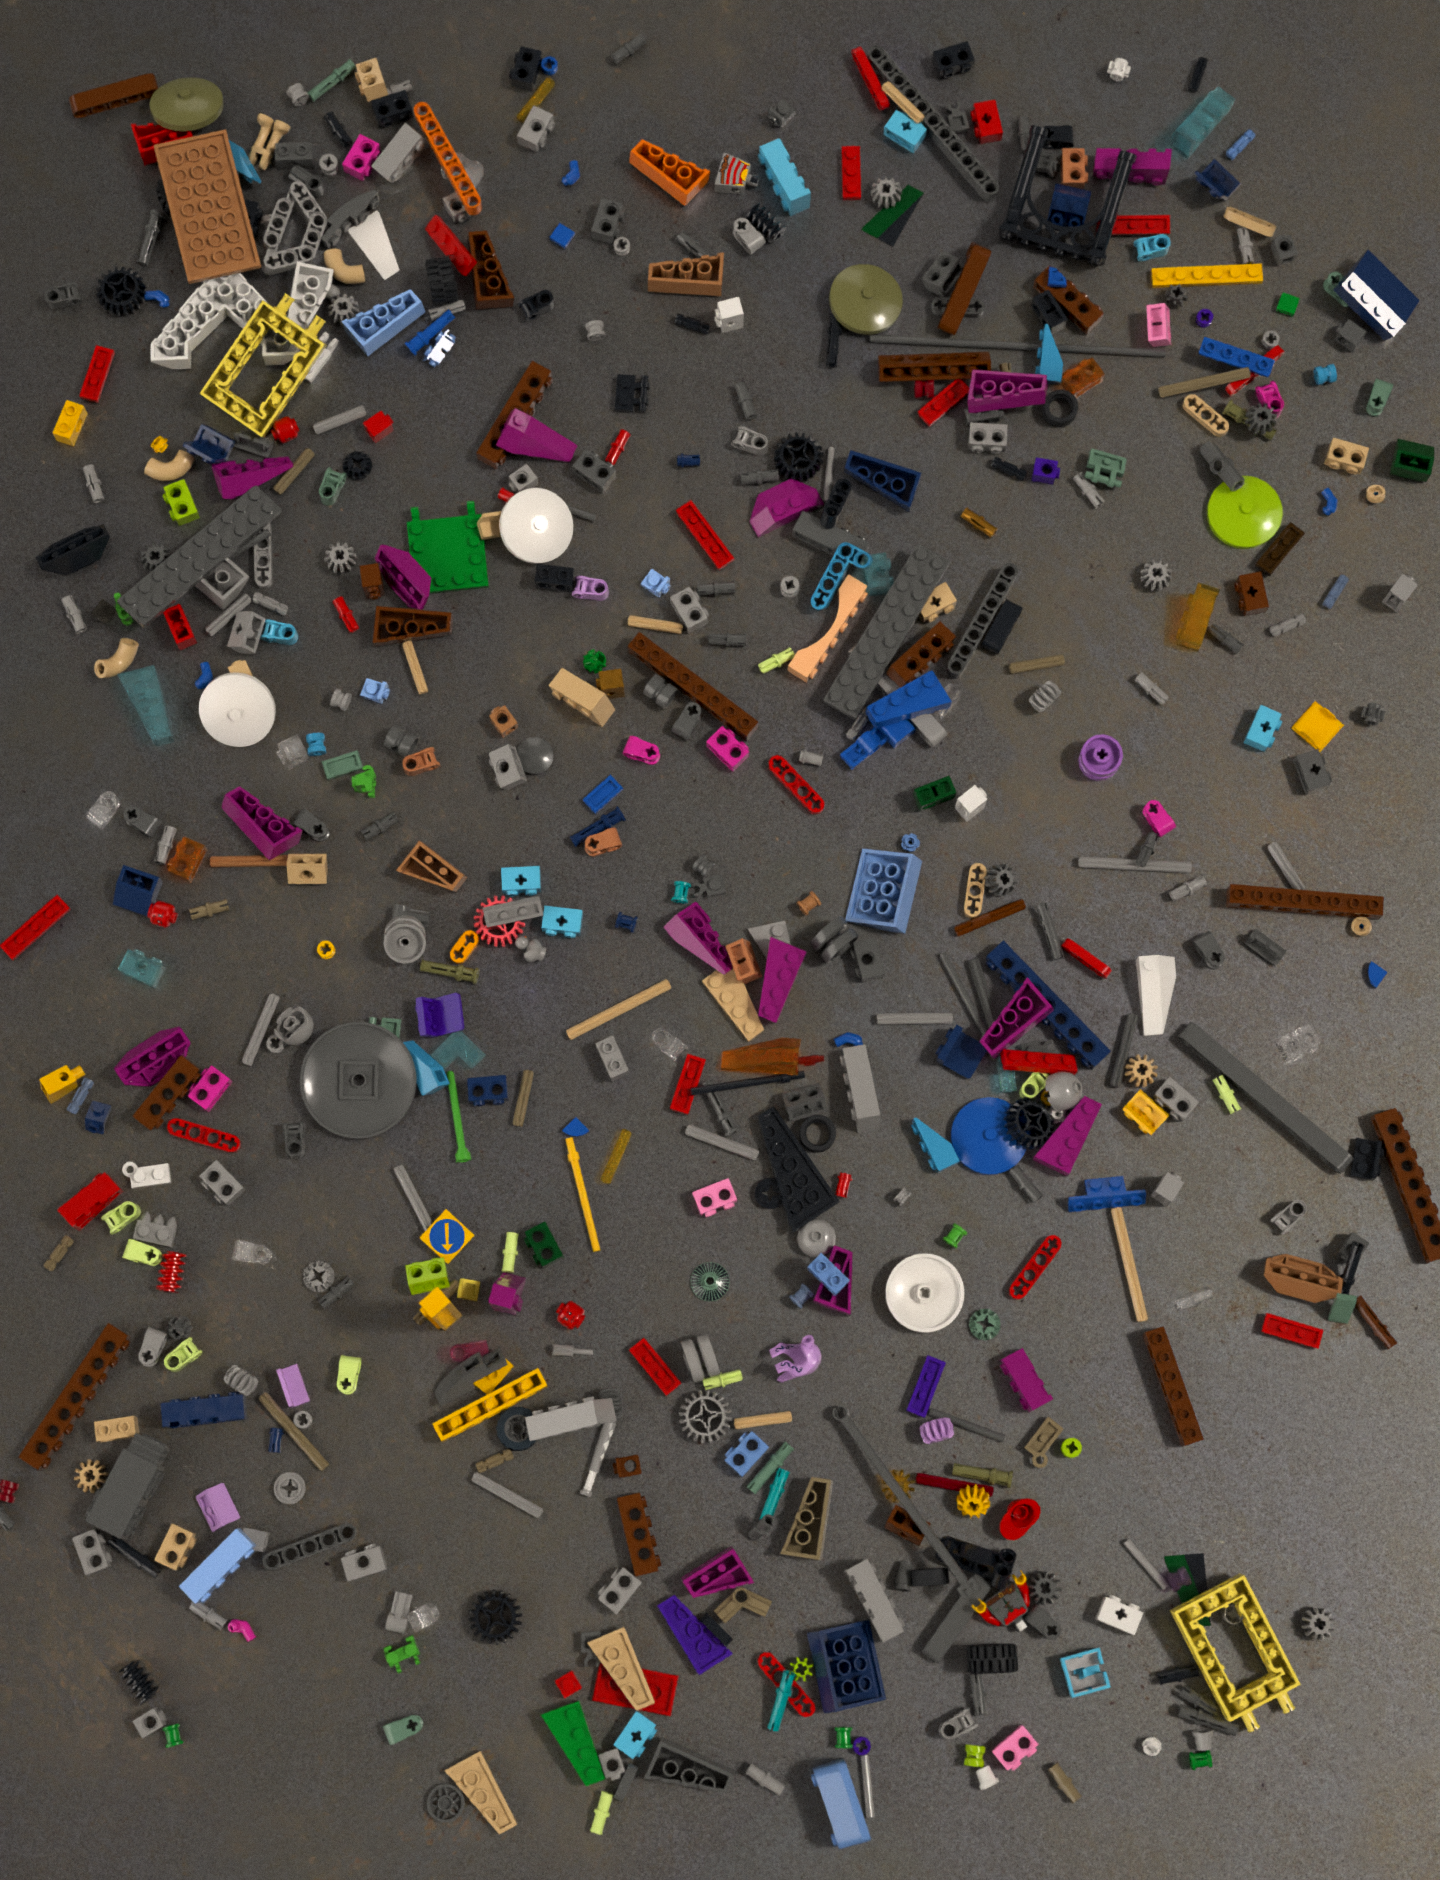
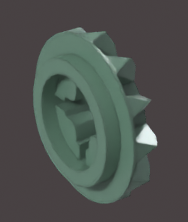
M990 1309L976 1311L969 1321L971 1333L980 1340L994 1338L1001 1328L998 1315ZM987 1316L988 1323L993 1325V1327H987L983 1333V1326L977 1322H983Z

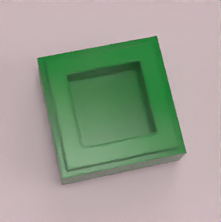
M1282 292L1276 311L1293 317L1300 298Z

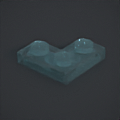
M462 1031L452 1033L431 1054V1057L444 1070L458 1056L473 1069L486 1055Z

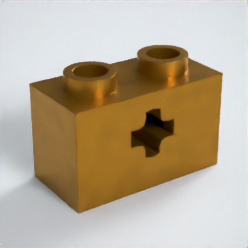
M621 669L600 671L599 678H596L597 689L604 692L608 699L625 697Z

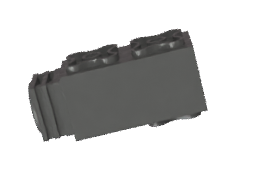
M142 1432L135 1433L127 1450L122 1449L103 1488L100 1487L97 1490L91 1505L86 1511L85 1516L87 1518L85 1521L119 1539L128 1540L129 1537L132 1538L146 1512L144 1507L147 1501L152 1500L165 1475V1472H163L165 1467L162 1464L170 1451L168 1446Z

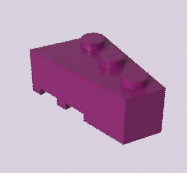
M1023 1348L1000 1360L1002 1364L999 1366L1003 1374H1008L1011 1382H1009L1010 1387L1014 1393L1018 1392L1021 1398L1019 1403L1024 1411L1028 1410V1412H1031L1053 1400L1051 1394L1048 1395L1042 1379H1039L1033 1364Z
M732 1546L681 1577L693 1598L754 1583Z

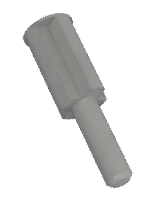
M554 1344L552 1350L553 1356L593 1355L592 1349H578L571 1345Z

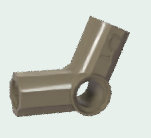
M740 1587L735 1589L714 1612L725 1624L742 1607L765 1617L772 1601ZM738 1591L746 1592V1601L738 1602L735 1596Z

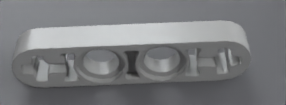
M270 523L264 527V530L268 529L271 536L264 539L268 541L267 547L259 548L258 544L254 545V579L256 585L261 589L269 588L273 581L272 530ZM262 557L268 559V564L265 566L258 564L259 559ZM261 571H265V577L268 579L265 580L264 584L260 581L262 579Z

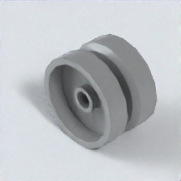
M409 915L397 916L389 921L385 927L383 942L385 952L389 958L405 964L414 962L422 956L426 947V932L421 921Z
M707 1333L697 1336L696 1340L699 1349L695 1348L691 1339L681 1341L684 1352L683 1357L694 1383L704 1380L705 1376L702 1367L706 1368L710 1377L720 1375Z

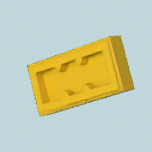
M507 1359L508 1365L474 1382L486 1395L493 1392L514 1367Z

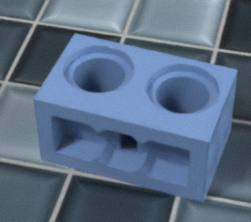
M822 1253L807 1267V1270L834 1296L850 1281Z
M752 1431L749 1434L745 1432L738 1440L740 1444L736 1448L732 1446L725 1454L727 1457L725 1462L741 1477L746 1474L769 1448ZM749 1440L757 1442L758 1448L755 1451L747 1449L746 1444ZM740 1454L744 1457L745 1461L741 1466L734 1464L733 1457Z

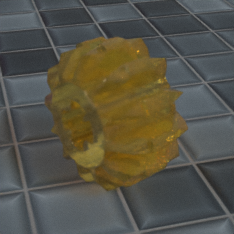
M901 1469L899 1476H897L896 1470H892L893 1477L897 1482L901 1481L903 1483L901 1487H903L904 1492L910 1499L911 1495L907 1491H915V1488L909 1487L915 1481H907L911 1474L908 1473L905 1477H902L904 1470ZM889 1487L883 1488L882 1492H886L888 1490L890 1492L888 1495H886V1499H889L893 1495V1503H896L897 1498L893 1494L891 1489Z

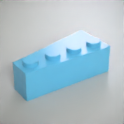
M780 138L760 146L758 159L761 165L764 164L767 169L765 170L767 178L774 183L773 189L777 196L780 195L783 210L787 211L789 216L809 209L811 192L809 188L805 189L802 176L797 177V168L794 162L789 163L790 156Z

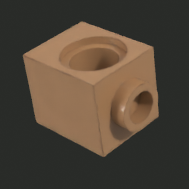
M505 705L502 707L498 706L491 711V715H489L490 721L502 738H505L519 728L517 721ZM506 717L508 720L506 723L500 724L498 719Z

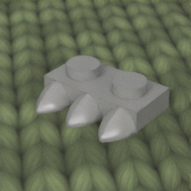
M146 1211L137 1220L133 1239L172 1248L177 1229L176 1220L174 1217H171L164 1225L163 1217L159 1214L151 1223L150 1214Z

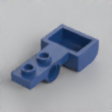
M908 719L877 729L872 728L870 731L863 733L855 743L843 751L840 757L853 770L887 742L893 748L897 747L916 731V728Z

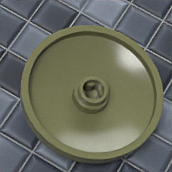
M193 77L176 79L162 85L154 92L150 99V110L155 122L164 128L174 131H192L203 128L214 122L224 108L221 90L208 80Z
M858 264L844 269L836 276L829 292V304L833 315L845 328L855 333L872 335L887 330L896 322L902 309L903 297L897 281L887 271L874 265Z

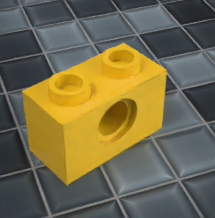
M66 400L53 430V435L57 441L74 447L88 415L83 405Z

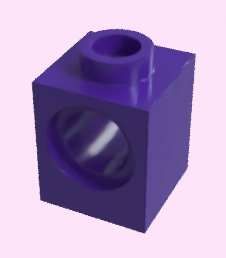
M1036 457L1031 481L1053 485L1055 478L1059 479L1060 468L1057 467L1058 461ZM1042 469H1049L1051 473L1045 474Z

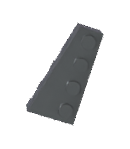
M662 1737L644 1779L727 1793L736 1770Z

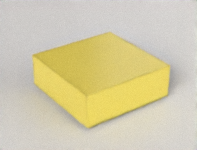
M460 1278L457 1298L477 1301L480 1282Z

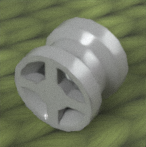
M301 83L292 85L286 92L288 97L292 98V103L296 107L303 105L309 99V95L307 92H304V87Z
M325 154L320 158L319 165L322 173L327 177L335 176L339 171L336 157L332 154Z
M594 320L585 324L589 341H600L606 337L602 329L604 327L603 321Z
M786 576L782 579L780 591L784 597L793 598L798 594L799 581L797 578Z
M337 688L331 698L330 706H337L342 711H346L352 694L348 692L343 693L341 689Z

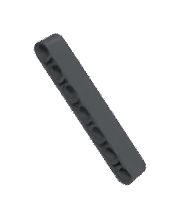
M1004 564L948 663L947 674L950 678H960L971 661L1016 580L1018 568L1015 564ZM1011 571L1014 575L1009 577L1004 572ZM1001 586L1005 591L998 592L995 588ZM993 602L996 605V607L989 608L987 606V603ZM985 618L987 623L981 624L978 622V619ZM969 634H976L978 639L972 640ZM966 649L969 651V655H962L960 650ZM957 665L961 670L955 672L951 669V666Z

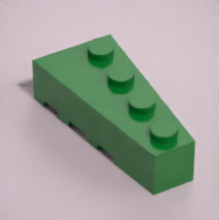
M580 1700L541 1714L585 1786L605 1780L606 1777Z

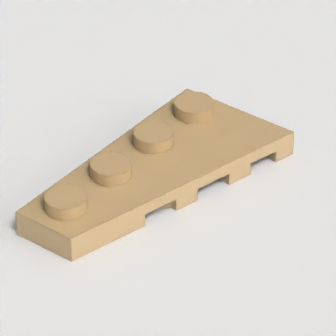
M734 969L725 975L716 970L702 980V983L748 1042L764 1031L744 983L737 980Z
M625 1627L588 1642L590 1648L636 1711L655 1703Z
M481 1751L445 1770L499 1834L518 1824Z

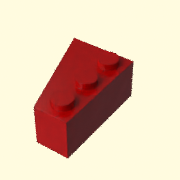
M153 123L143 126L131 124L144 165L158 162L154 145L193 137L191 131H174L160 125H154Z
M105 1172L96 1175L92 1180L93 1182L83 1187L74 1197L57 1209L65 1220L78 1231H81L123 1192L117 1183Z

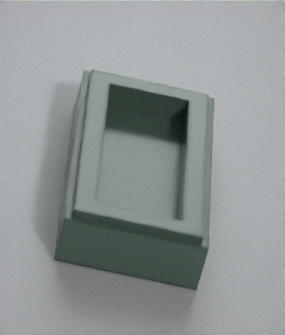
M358 750L322 761L327 780L363 770Z
M1337 1293L1328 1314V1321L1348 1324L1357 1302V1296Z

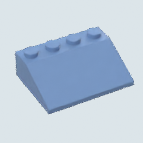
M862 849L845 921L883 931L905 934L922 860L909 853Z

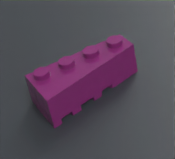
M1097 148L1094 156L1092 176L1099 179H1112L1118 160L1117 157L1122 149ZM1138 148L1127 150V152L1137 155L1128 181L1138 184L1143 182L1151 183L1155 186L1165 185L1170 171L1172 149H1165V152H1157V149H1149L1148 152H1140Z
M770 937L758 1016L775 1023L778 1022L807 951L775 937Z
M503 1272L498 1280L493 1283L488 1301L492 1309L516 1316L517 1311L520 1312L523 1305L521 1295L526 1278Z

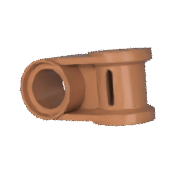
M429 747L406 756L402 762L405 774L416 776L440 767V762H437L434 754V747ZM413 762L416 764V767L408 769L406 767L407 764Z
M609 828L600 833L590 835L585 840V851L592 857L618 850L623 846L616 828ZM591 843H594V845H596L595 849H593V847L590 846Z

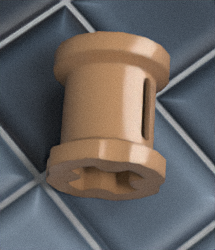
M813 891L809 892V896L802 901L796 902L805 916L816 906L822 905Z

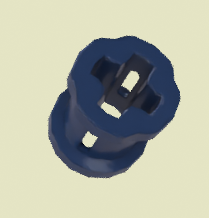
M620 911L615 928L621 927L634 933L638 917L624 915Z

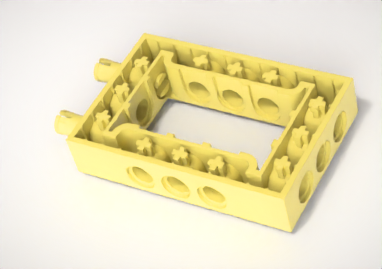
M286 293L277 307H273L262 300L199 393L261 437L266 436L273 426V422L277 420L327 346L317 338L318 332L326 321L316 315L308 328L304 329L286 316L287 310L295 301L294 298ZM269 329H272L299 348L300 352L293 356L294 360L288 369L283 371V376L277 385L272 387L273 391L267 400L262 402L260 411H258L231 392L229 388Z
M1239 1573L1170 1610L1227 1721L1231 1722L1241 1717L1248 1732L1255 1731L1253 1728L1257 1730L1260 1727L1252 1713V1710L1277 1698L1284 1714L1290 1712V1709L1291 1711L1295 1709L1287 1692L1301 1684L1245 1575ZM1230 1603L1235 1604L1234 1607L1240 1618L1242 1614L1244 1615L1242 1622L1268 1671V1674L1236 1691L1233 1683L1228 1680L1224 1672V1665L1220 1664L1214 1652L1216 1651L1215 1648L1211 1646L1205 1635V1628L1198 1623V1620L1205 1616L1210 1617L1211 1613L1220 1608L1229 1607L1228 1604Z

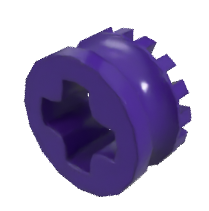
M1208 309L1200 310L1196 316V323L1203 328L1210 326L1213 321V313ZM1202 315H1203V316H1206V315L1209 316L1208 319H1207L1208 321H1206V320H1203V321H1202V320H1201Z
M860 1736L854 1740L853 1749L858 1755H866L871 1749V1743L867 1738ZM864 1740L867 1749H863L860 1752L856 1744Z

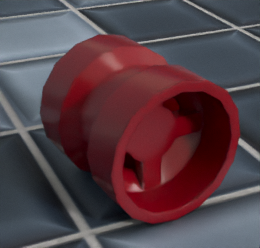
M915 380V398H921L922 396L934 398V380H927L926 382Z
M0 1479V1500L14 1503L16 1497L13 1493L19 1489L20 1484Z

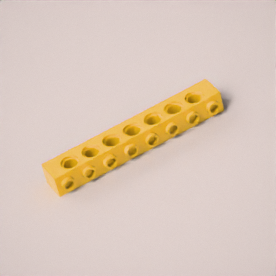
M438 1287L419 1302L422 1306L419 1310L438 1330L442 1328L446 1331L463 1316Z

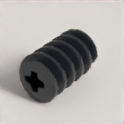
M757 203L750 209L746 219L764 238H767L769 243L774 242L784 234L787 227L784 226L780 229L779 227L782 222L779 221L775 224L776 217L774 216L770 219L771 212L769 211L764 214L766 208L762 207L759 209L761 203Z
M139 1659L132 1661L117 1673L124 1672L121 1679L128 1678L125 1685H133L130 1692H138L134 1698L135 1700L142 1698L139 1703L141 1706L156 1695L159 1687H151L154 1679L147 1681L150 1674H142L145 1666L138 1668L141 1662Z

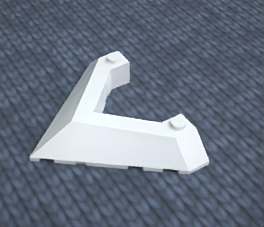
M241 273L203 281V284L194 291L179 309V313L174 319H171L162 329L163 332L159 337L151 342V362L170 369H191V351L219 324L229 317L243 329L262 300H266L247 282ZM269 329L260 342L265 366L285 365L294 360L293 356L300 352L299 348L272 329Z

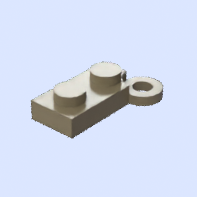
M1050 1417L1045 1419L1024 1447L1025 1450L1033 1455L1032 1463L1037 1468H1043L1047 1465L1048 1458L1045 1453L1064 1429ZM1041 1456L1043 1458L1042 1464L1036 1462L1037 1457Z

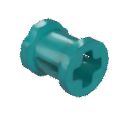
M675 881V892L671 901L688 904L687 895L691 884Z

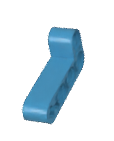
M841 543L811 597L812 607L818 610L826 609L830 605L850 565L853 564L859 568L866 569L872 565V556L853 544ZM845 546L851 548L849 556H844L842 553ZM861 555H866L868 558L865 565L859 563ZM836 563H841L842 565L840 573H835L833 570ZM828 579H831L834 584L830 590L825 588V582ZM822 590L823 592L829 593V596L824 595L822 601H824V604H820L818 606V602L816 600L817 598H822L823 593H820V591Z

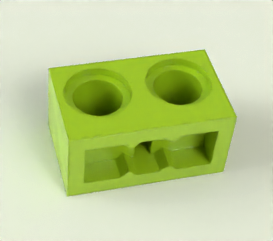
M185 479L163 487L165 493L162 495L166 505L170 504L172 508L169 513L173 521L176 520L178 525L181 526L200 518ZM176 492L181 493L177 498L172 497ZM181 509H188L185 514H179Z
M444 1257L405 1265L411 1295L433 1291L436 1287L439 1289L450 1287Z

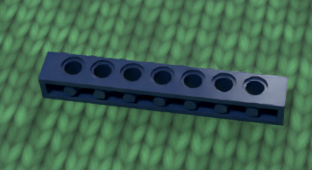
M1004 940L987 955L985 959L987 966L992 971L996 970L1001 975L999 976L1006 985L1010 984L1014 988V994L1023 985V983L1015 980V975L1020 974L1025 980L1027 977L1054 1009L1041 1022L1047 1027L1050 1026L1054 1030L1053 1034L1059 1040L1063 1039L1068 1044L1066 1046L1068 1050L1073 1054L1076 1053L1086 1068L1090 1067L1093 1070L1110 1054L1111 1050ZM1009 961L1011 968H1003L1001 962ZM1062 1016L1065 1019V1023H1056L1055 1017ZM1069 1030H1076L1078 1038H1071L1068 1033ZM1089 1044L1092 1051L1085 1052L1082 1049V1045Z

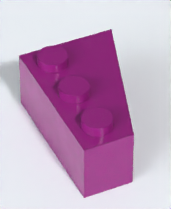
M834 1245L829 1260L850 1281L836 1296L820 1282L813 1303L848 1316L851 1315L853 1252Z

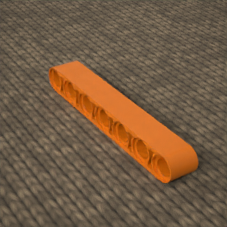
M425 102L417 103L414 107V113L418 125L468 214L478 215L482 211L478 192L430 106ZM421 112H427L425 115H419ZM429 127H435L433 130H427ZM437 142H444L442 145H436ZM446 157H452V158H451L450 160H448V161H447V160H444V158H446ZM454 172H460L457 176L452 175ZM463 187H468L466 191L461 190ZM471 202L477 203L475 206L469 205Z

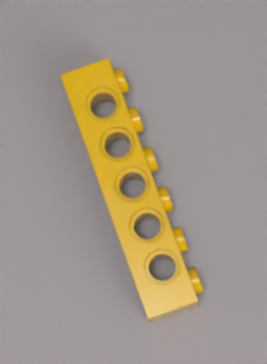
M537 1368L434 1422L433 1426L441 1442H445L544 1390L548 1385L541 1371Z

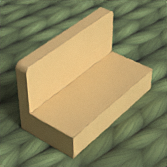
M502 511L481 515L477 521L481 540L501 537L499 520Z

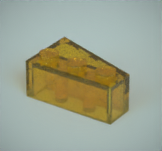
M1198 583L1193 594L1189 593L1186 602L1189 607L1187 611H1183L1181 621L1184 623L1182 628L1178 627L1175 636L1178 639L1176 645L1196 652L1199 651L1220 589Z

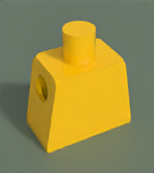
M65 1065L40 1078V1087L50 1104L76 1089L78 1087L76 1080L83 1077L85 1073L80 1065L72 1070Z

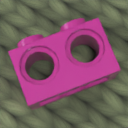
M360 134L342 163L344 172L364 181L366 176L368 177L372 172V164L382 153L379 143ZM366 149H371V150H372V151L369 152V153H365V152H364ZM357 164H362V165H363V166L360 167V168H355V166H356Z
M722 726L706 741V747L734 772L749 757V748L744 742L737 741L734 738L735 734L729 728L725 729ZM719 738H725L727 740V743L721 745L717 742V740ZM732 751H739L741 753L738 758H734L730 754Z
M212 1065L210 1068L204 1069L201 1073L200 1081L197 1084L194 1083L188 1091L190 1093L188 1097L207 1112H210L232 1083L231 1079ZM219 1076L217 1084H210L211 1077ZM206 1091L207 1097L204 1100H199V1093Z

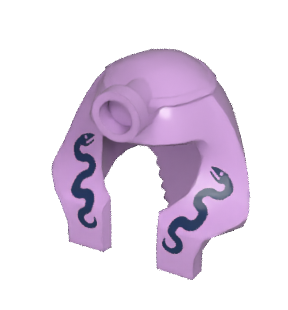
M812 1335L803 1337L800 1344L779 1343L769 1350L772 1358L785 1353L794 1361V1364H792L790 1361L784 1360L775 1365L778 1374L785 1371V1373L777 1378V1381L780 1383L811 1374L821 1363V1352L814 1343Z

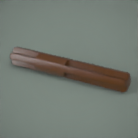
M1023 899L1016 900L956 925L954 931L957 936H962L1022 911L1026 908V904Z

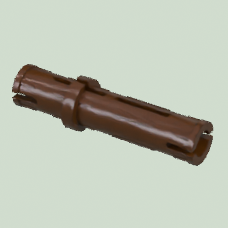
M1362 1295L1357 1298L1355 1308L1374 1331V1336H1377L1386 1349L1389 1350L1398 1342L1387 1330L1386 1324L1384 1325L1379 1320Z

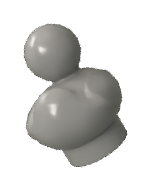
M520 936L515 941L517 948H526L524 958L527 962H535L536 960L541 962L543 960L546 947L541 946L540 941L537 939L528 941L526 936Z

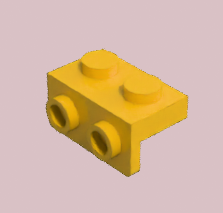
M1141 1089L1122 1109L1124 1115L1129 1120L1136 1121L1139 1124L1140 1130L1150 1135L1169 1116Z

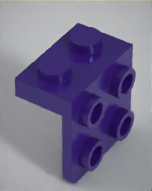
M452 993L433 999L426 997L415 998V1010L418 1016L420 1036L435 1038L464 1030L462 1003L459 993Z

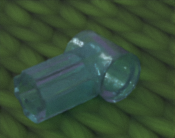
M1000 1055L996 1061L1000 1093L1017 1091L1015 1070H1003L1000 1063Z

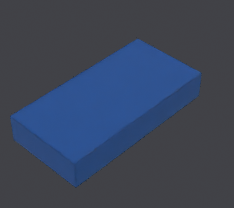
M609 775L582 800L596 815L623 791V787Z

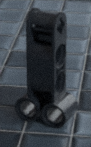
M950 1536L941 1538L940 1541L961 1569L990 1578L992 1586L996 1589L1007 1588L1017 1558L1013 1550L1004 1548L998 1553ZM936 1552V1553H935L936 1558H937L940 1562H943L942 1559L939 1557V1555H938L937 1552Z

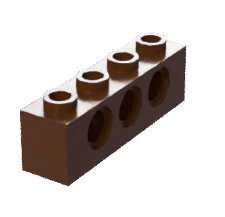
M1049 265L1035 279L1033 288L1040 294L1049 289L1065 316L1088 335L1102 321L1104 313L1101 307L1093 304L1084 292L1077 290L1074 283L1070 280H1066V288L1054 289L1053 287H1048L1049 267H1052ZM1069 296L1072 297L1074 300L1068 301L1065 297ZM1079 309H1085L1087 313H1081Z
M939 621L889 667L886 675L900 688L917 679L916 676L919 674L923 675L926 673L932 662L934 664L937 663L944 651L947 653L953 648V641L956 636Z
M181 1055L132 1117L150 1131L154 1128L158 1129L164 1122L162 1117L166 1112L170 1114L177 1106L174 1102L178 1097L182 1099L189 1091L186 1087L190 1082L194 1084L201 1076L198 1073L201 1068L184 1055ZM178 1073L185 1075L186 1080L183 1084L176 1082L175 1077ZM166 1088L173 1091L171 1099H166L163 1095ZM153 1104L160 1105V1114H154L151 1111Z
M639 1492L617 1498L635 1577L658 1572V1567L662 1565L659 1554L655 1555L653 1547H657L655 1536H650L649 1528L652 1527L650 1515H645L644 1508L648 1507L645 1496H641ZM632 1509L640 1510L641 1516L638 1520L630 1518L629 1513ZM638 1528L644 1529L646 1533L642 1540H637L634 1537V1532ZM642 1548H647L650 1551V1557L646 1560H642L639 1557V1551Z

